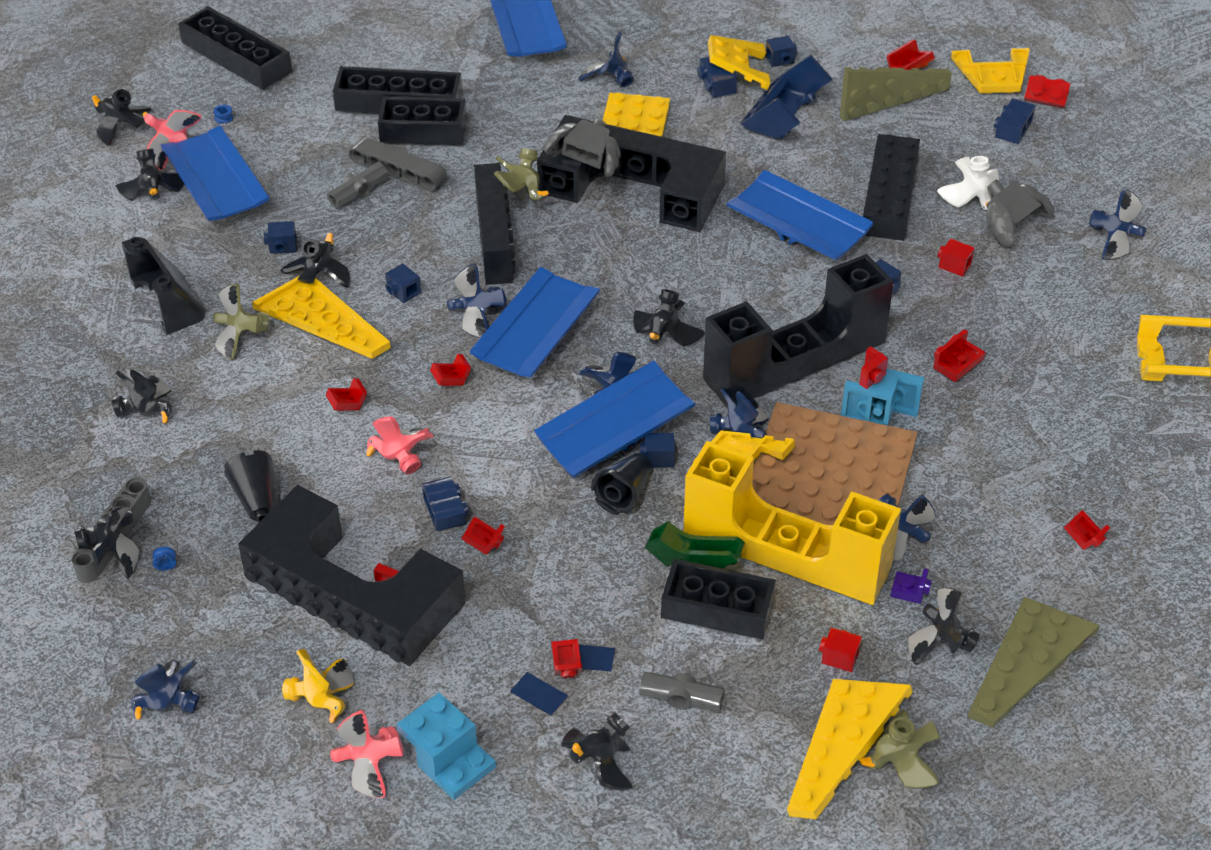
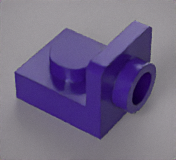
M924 568L921 577L897 571L890 597L921 604L923 594L929 595L932 580L927 579L929 569Z

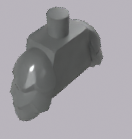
M596 119L593 123L581 120L578 124H564L548 137L543 147L547 155L554 154L556 156L562 152V155L599 169L604 159V174L606 177H611L619 166V145L614 138L609 136L610 130L605 128L606 124L601 119Z
M997 179L987 186V189L994 196L987 203V224L991 228L995 239L1004 247L1013 246L1014 227L1029 216H1054L1055 208L1049 198L1038 192L1033 186L1013 182L1004 188Z

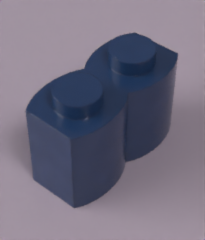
M451 476L422 483L423 499L436 531L466 524L465 516L469 515L466 501H461L460 486L458 483L453 482Z

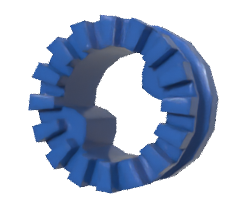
M219 105L214 108V118L218 124H224V122L227 124V122L230 123L232 121V108L229 105Z
M159 547L153 551V567L155 566V569L158 568L159 571L160 569L162 571L166 569V571H169V569L171 570L172 567H175L176 552L174 549Z

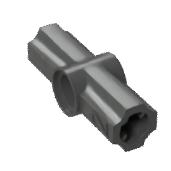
M380 162L359 174L351 172L345 177L343 184L326 193L327 199L331 206L337 209L355 197L360 199L366 198L373 186L388 178V172Z
M645 671L641 679L639 695L666 700L670 706L676 709L684 710L694 706L719 712L722 705L724 688L696 682L694 677L686 673H678L671 677Z

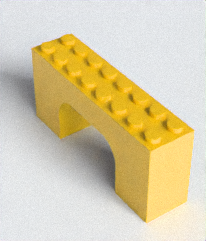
M706 441L685 476L684 532L696 536L739 537L745 542L741 551L742 558L874 605L892 569L901 508L851 491L833 526L816 522L774 507L757 495L752 484L754 457Z

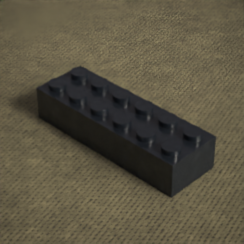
M210 6L204 7L178 23L181 42L262 90L292 72L290 51Z
M340 66L333 88L335 111L380 113L383 96L461 99L463 93L461 72Z
M878 134L863 217L872 221L873 226L864 236L905 240L920 139Z
M500 163L474 165L485 285L512 283V274H516L515 260H511L515 257V246L512 243L513 229H511L509 199L507 200L508 190L494 175V172L501 171Z

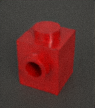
M950 238L945 246L942 245L937 255L940 258L938 268L963 277L972 265L975 247Z
M831 627L828 636H823L820 642L819 652H822L821 663L852 673L860 653L862 636Z

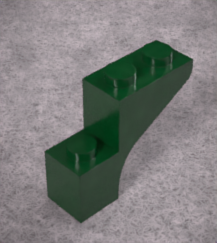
M668 521L652 530L644 548L665 566L672 564L674 559H684L688 562L723 569L729 565H735L741 559V551L745 542L736 536L691 535Z

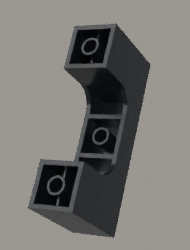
M564 115L556 130L567 123L578 124L581 120L592 123L594 121ZM606 124L605 128L610 130L609 136L617 141L620 148L619 166L612 176L660 187L659 223L701 233L725 185L726 151ZM543 150L537 159V173L540 180L539 191H548L549 194L547 196L578 203L590 182L605 176L604 159L599 169L562 155V152L555 156L554 154L547 155Z
M866 253L827 269L825 296L822 303L812 314L796 322L772 330L747 301L706 317L704 381L728 408L727 401L720 391L722 388L726 389L736 403V393L738 391L749 400L862 353L870 346L874 348L885 343L894 281Z
M297 484L238 543L245 577L250 582L258 583L265 587L270 593L282 596L290 604L302 607L310 615L322 618L330 626L342 629L352 638L364 641L372 649L380 650L389 655L394 661L402 662L410 667L466 604L463 570L420 548L405 566L390 579L372 582L359 578L324 559L343 539L338 505Z

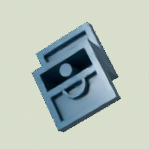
M887 369L886 375L877 384L874 383L868 389H865L859 383L846 380L841 416L888 426L893 412L917 417L924 377Z
M440 692L396 724L397 731L415 746L418 767L453 800L496 768V761L477 744L476 725Z

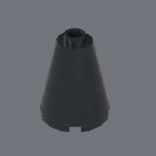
M253 450L254 454L246 456L245 452L230 458L224 465V474L250 519L260 522L274 508L273 460L269 453Z
M635 453L598 472L591 482V491L594 490L597 496L595 498L597 504L612 514L629 513L635 507L651 471L650 460L641 453Z

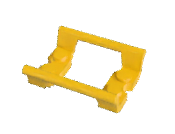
M1140 315L1137 333L1138 357L1144 359L1140 363L1142 380L1163 381L1167 374L1211 377V348L1208 356L1210 367L1166 365L1163 347L1157 342V337L1163 325L1211 328V318Z

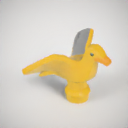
M299 649L296 652L304 666L303 681L295 676L293 678H286L282 687L283 696L286 700L294 702L299 700L301 696H305L307 702L312 707L329 709V722L334 723L338 716L343 713L345 703L342 699L332 694L354 685L351 669L346 660L341 658L334 661L325 671L319 670L313 663L307 650Z

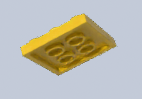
M609 93L603 121L608 125L663 137L670 107V98Z

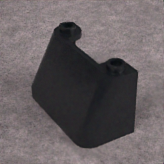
M132 237L121 242L130 281L134 288H139V285H146L150 291L154 290L157 295L162 316L161 325L166 335L199 323L205 318L203 304L174 264L145 238Z

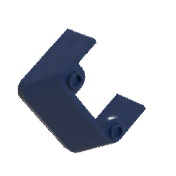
M809 55L770 84L768 90L764 91L743 118L741 125L746 130L774 139L779 137L781 139L785 138L791 129L800 124V121L794 115L799 107L804 103L806 105L810 104L816 98L814 94L817 90L829 83L833 78L812 55Z

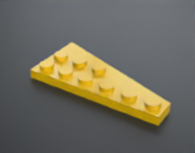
M298 277L252 302L253 309L268 313L269 316L371 359L391 348L388 339L316 278L313 284L300 282Z
M833 679L787 807L790 817L818 818L834 797V790L842 779L846 780L852 773L850 770L856 761H861L884 731L883 726L890 716L894 717L900 710L899 705L903 699H908L913 693L911 685Z

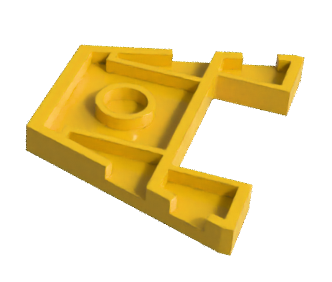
M710 35L708 51L711 63L731 73H734L736 70L744 74L745 80L752 82L754 79L762 83L761 88L768 90L770 86L769 74L750 68L748 55L763 60L766 54L765 44Z
M1011 49L1010 56L1012 61L973 63L970 50H954L951 52V59L979 93L1021 92L1030 49Z
M722 430L711 441L712 443L752 456L754 460L761 452L784 460L795 447V441L792 438H785V441L774 440V436L767 435L763 438H754L749 433Z

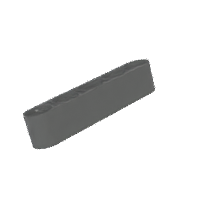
M363 137L349 150V156L355 163L369 168L380 162L384 165L388 176L430 192L434 191L447 178V172L441 165L368 137Z
M141 477L129 479L99 519L107 517L112 509L127 505L129 507L128 510L132 511L134 515L133 523L121 530V533L127 537L151 503L146 480ZM97 544L90 546L88 549L77 548L71 560L78 581L82 583L95 581L114 556L111 550L105 553L100 564L96 565L93 560L92 551Z

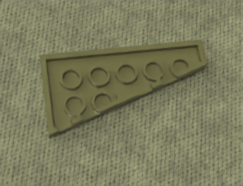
M844 67L839 117L844 122L949 90L952 73L948 69L928 68L927 70L911 68V70H904L903 68L877 67L875 70H868L866 67H860L859 69Z
M1024 597L969 709L967 718L994 728L1014 709V706L1021 699L1030 695L1033 688L1038 684H1042L1066 662L1068 656L1075 650L1078 651L1090 636L1093 637L1098 632L1100 625Z

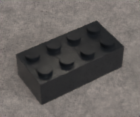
M383 96L378 118L379 141L385 143L463 145L467 120L466 99Z
M674 559L661 597V618L764 639L774 602L776 580Z

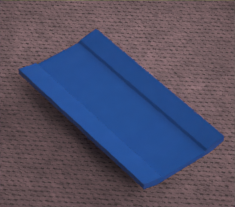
M490 0L507 56L520 57L556 52L567 47L551 0Z
M221 125L209 130L207 133L177 143L161 144L162 150L208 221L220 220L258 207L269 200V196Z
M765 169L756 178V181L740 195L727 202V207L776 230L782 241L788 236V244L798 241L834 260L844 256L873 226L872 221Z
M540 266L471 348L470 354L484 362L517 375L532 377L600 293V288L580 285L556 276Z
M653 360L538 427L534 432L565 471L575 478L620 450L627 451V446L630 444L635 446L640 438L693 408L695 403L688 396L684 395Z

